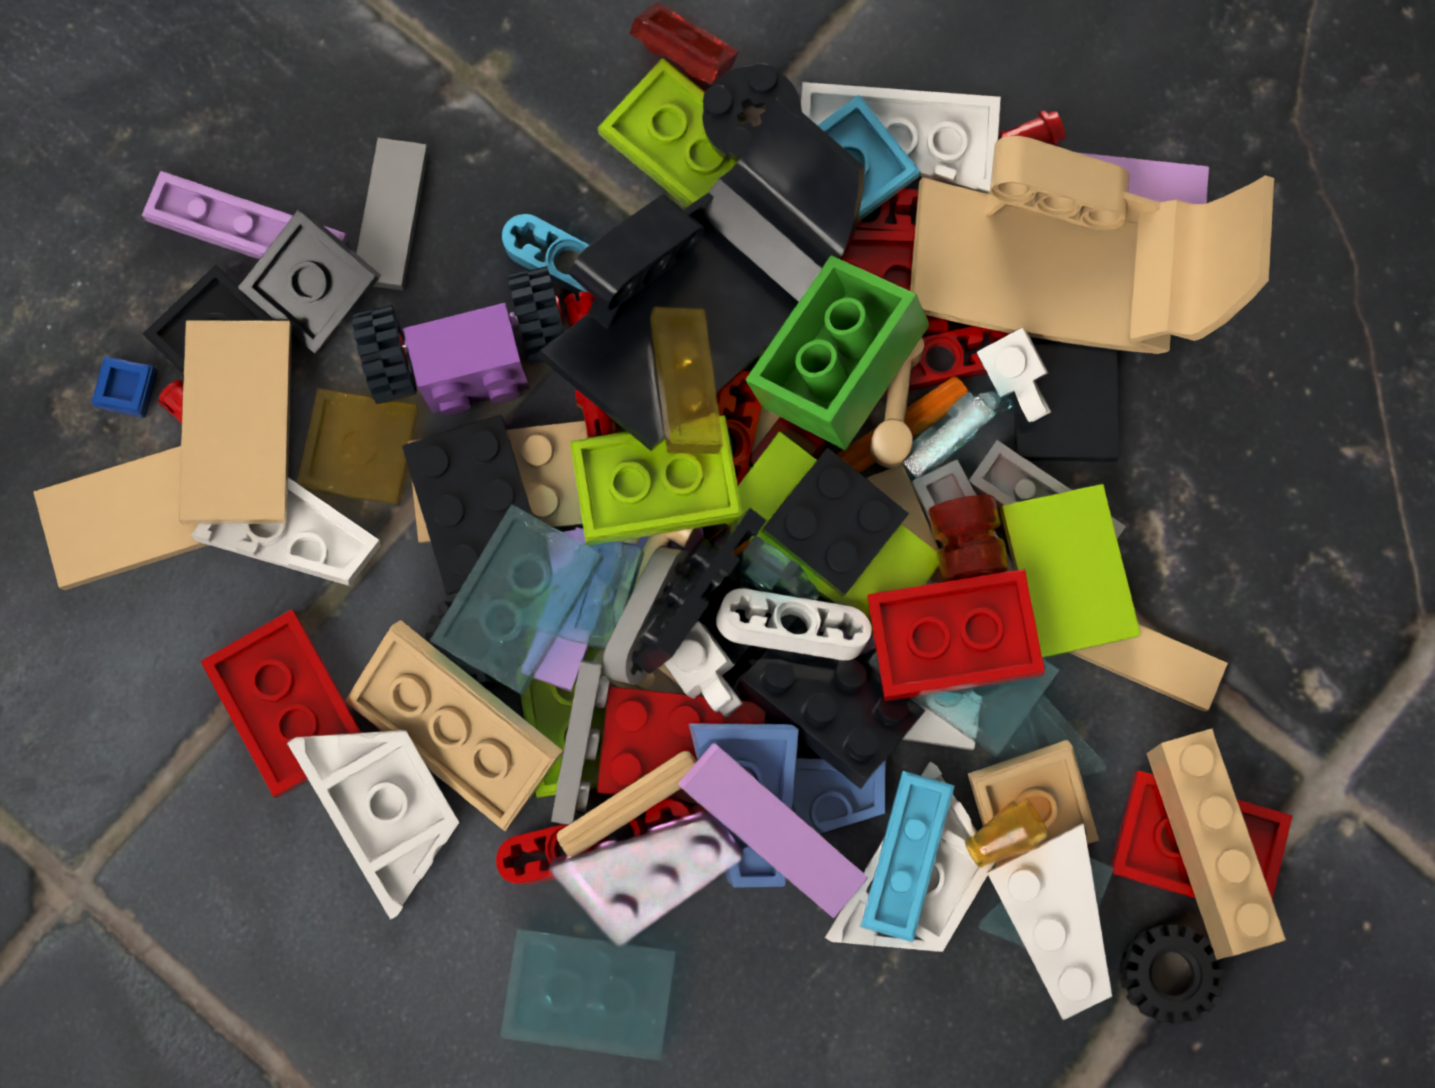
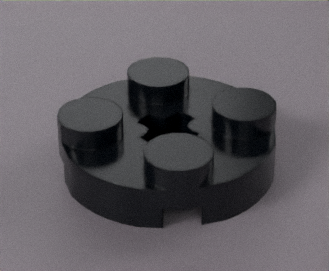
M757 63L753 66L748 65L735 68L725 73L713 86L706 90L703 96L702 121L707 139L719 156L728 161L732 159L738 162L754 138L775 99L780 95L787 98L802 112L798 92L790 80L776 72L773 66L767 63ZM753 106L754 108L761 107L764 109L765 112L760 115L761 124L753 127L750 121L741 123L739 118L744 115L745 108Z

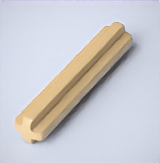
M689 751L679 753L560 830L557 834V839L562 849L569 857L579 855L681 789L678 783L697 762L694 756Z

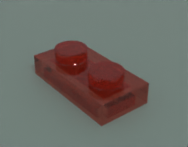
M658 2L635 17L629 32L630 35L642 41L649 51L658 55H665L683 66L690 76L699 80H706L710 84H713L733 67L739 53L736 49Z

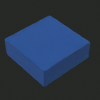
M104 356L91 404L97 409L145 418L158 371L150 365Z

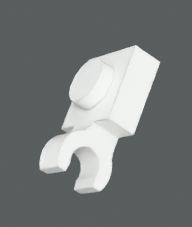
M1021 328L977 352L999 396L1005 397L1015 391L1021 409L1029 422H1034L1051 413L1045 398L1035 380L1048 374L1025 328Z
M698 621L673 657L664 664L686 695L694 699L702 692L714 711L718 712L720 710L724 717H728L743 705L722 676L734 664L708 628Z

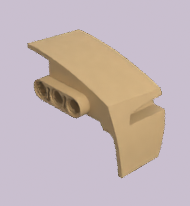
M1003 137L997 140L994 145L990 192L988 194L925 177L919 181L910 291L917 294L925 315L1006 333H1013L1021 328H1025L1029 337L1132 352L1165 353L1170 350L1171 335L1192 341L1204 338L1226 324L1269 281L1274 178L1265 175L1225 197L1205 204H1191L1180 200L1157 202L1128 193L1130 175L1125 168L1028 137Z

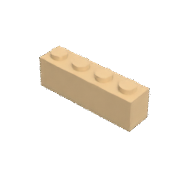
M1209 729L1160 743L1146 754L1216 959L1235 956L1285 941V936L1213 730Z

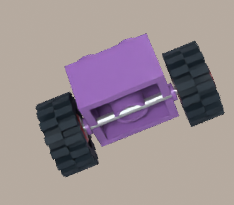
M545 266L507 276L517 316H515V312L509 313L506 303L401 329L400 320L393 305L352 315L353 333L358 346V355L360 356L363 373L366 375V382L375 404L416 395L418 387L432 413L441 412V415L451 416L468 411L471 408V403L490 399L491 403L508 402L520 396L519 391L530 389L516 332L519 331L518 326H520L530 365L544 362L538 357L539 351L564 332L563 326L565 322L558 295L555 296L548 267Z

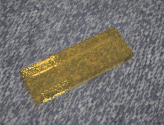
M654 307L650 319L667 453L719 454L723 446L705 309Z

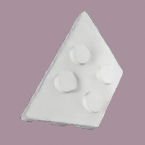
M406 730L308 736L295 737L288 741L287 744L390 920L398 916L403 908V904L433 863L434 857L459 824L456 815Z
M929 762L921 776L946 783L941 776L942 773L939 768ZM953 794L914 941H906L860 927L883 840L863 872L868 879L839 912L824 938L831 942L944 951L986 879L987 871L993 867L997 860L985 840L979 836L972 825L971 818L960 802L958 803Z

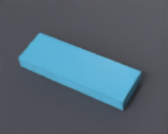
M902 771L860 927L906 941H914L955 785Z

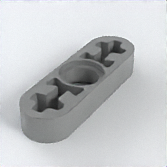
M660 546L653 552L605 648L603 670L607 678L636 685L646 676L647 672L633 662L643 645L637 639L638 635L652 616L656 613L661 616L667 606L662 597L670 584L680 574L685 577L691 565L685 562L689 554L688 551Z

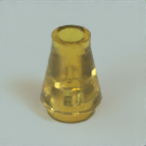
M1025 799L1018 804L1015 801H1011L977 833L964 842L975 864L979 868H983L990 863L1040 848L1039 842L1049 837V833L1034 805L1029 799Z

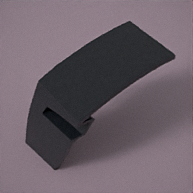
M780 95L775 99L740 160L730 171L717 180L707 194L685 209L669 195L663 194L585 248L574 261L569 274L595 299L589 312L560 336L539 351L538 357L646 448L652 451L702 409L768 348L831 255L844 260L858 224L864 187L865 166L787 98Z

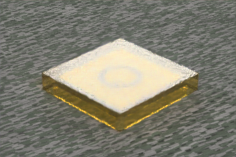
M317 388L297 484L307 491L399 506L408 466L402 445L408 444V441L413 440L419 408L414 404L396 401L376 405L372 397Z

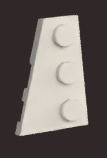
M288 478L287 524H199L191 534L194 541L348 586L353 583L381 547L379 539L290 478Z
M1082 823L988 870L987 874L1062 1019L1065 1020L1112 997L1084 824Z

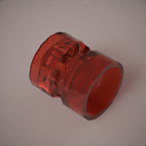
M973 495L936 504L928 509L933 539L941 541L943 547L937 552L942 582L1003 573L1010 568L1004 540L996 537L994 531L1001 525L995 496Z

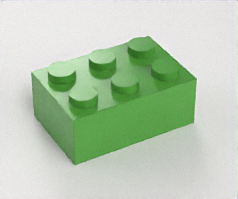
M831 255L750 372L746 382L763 409L846 450L930 324L917 294Z

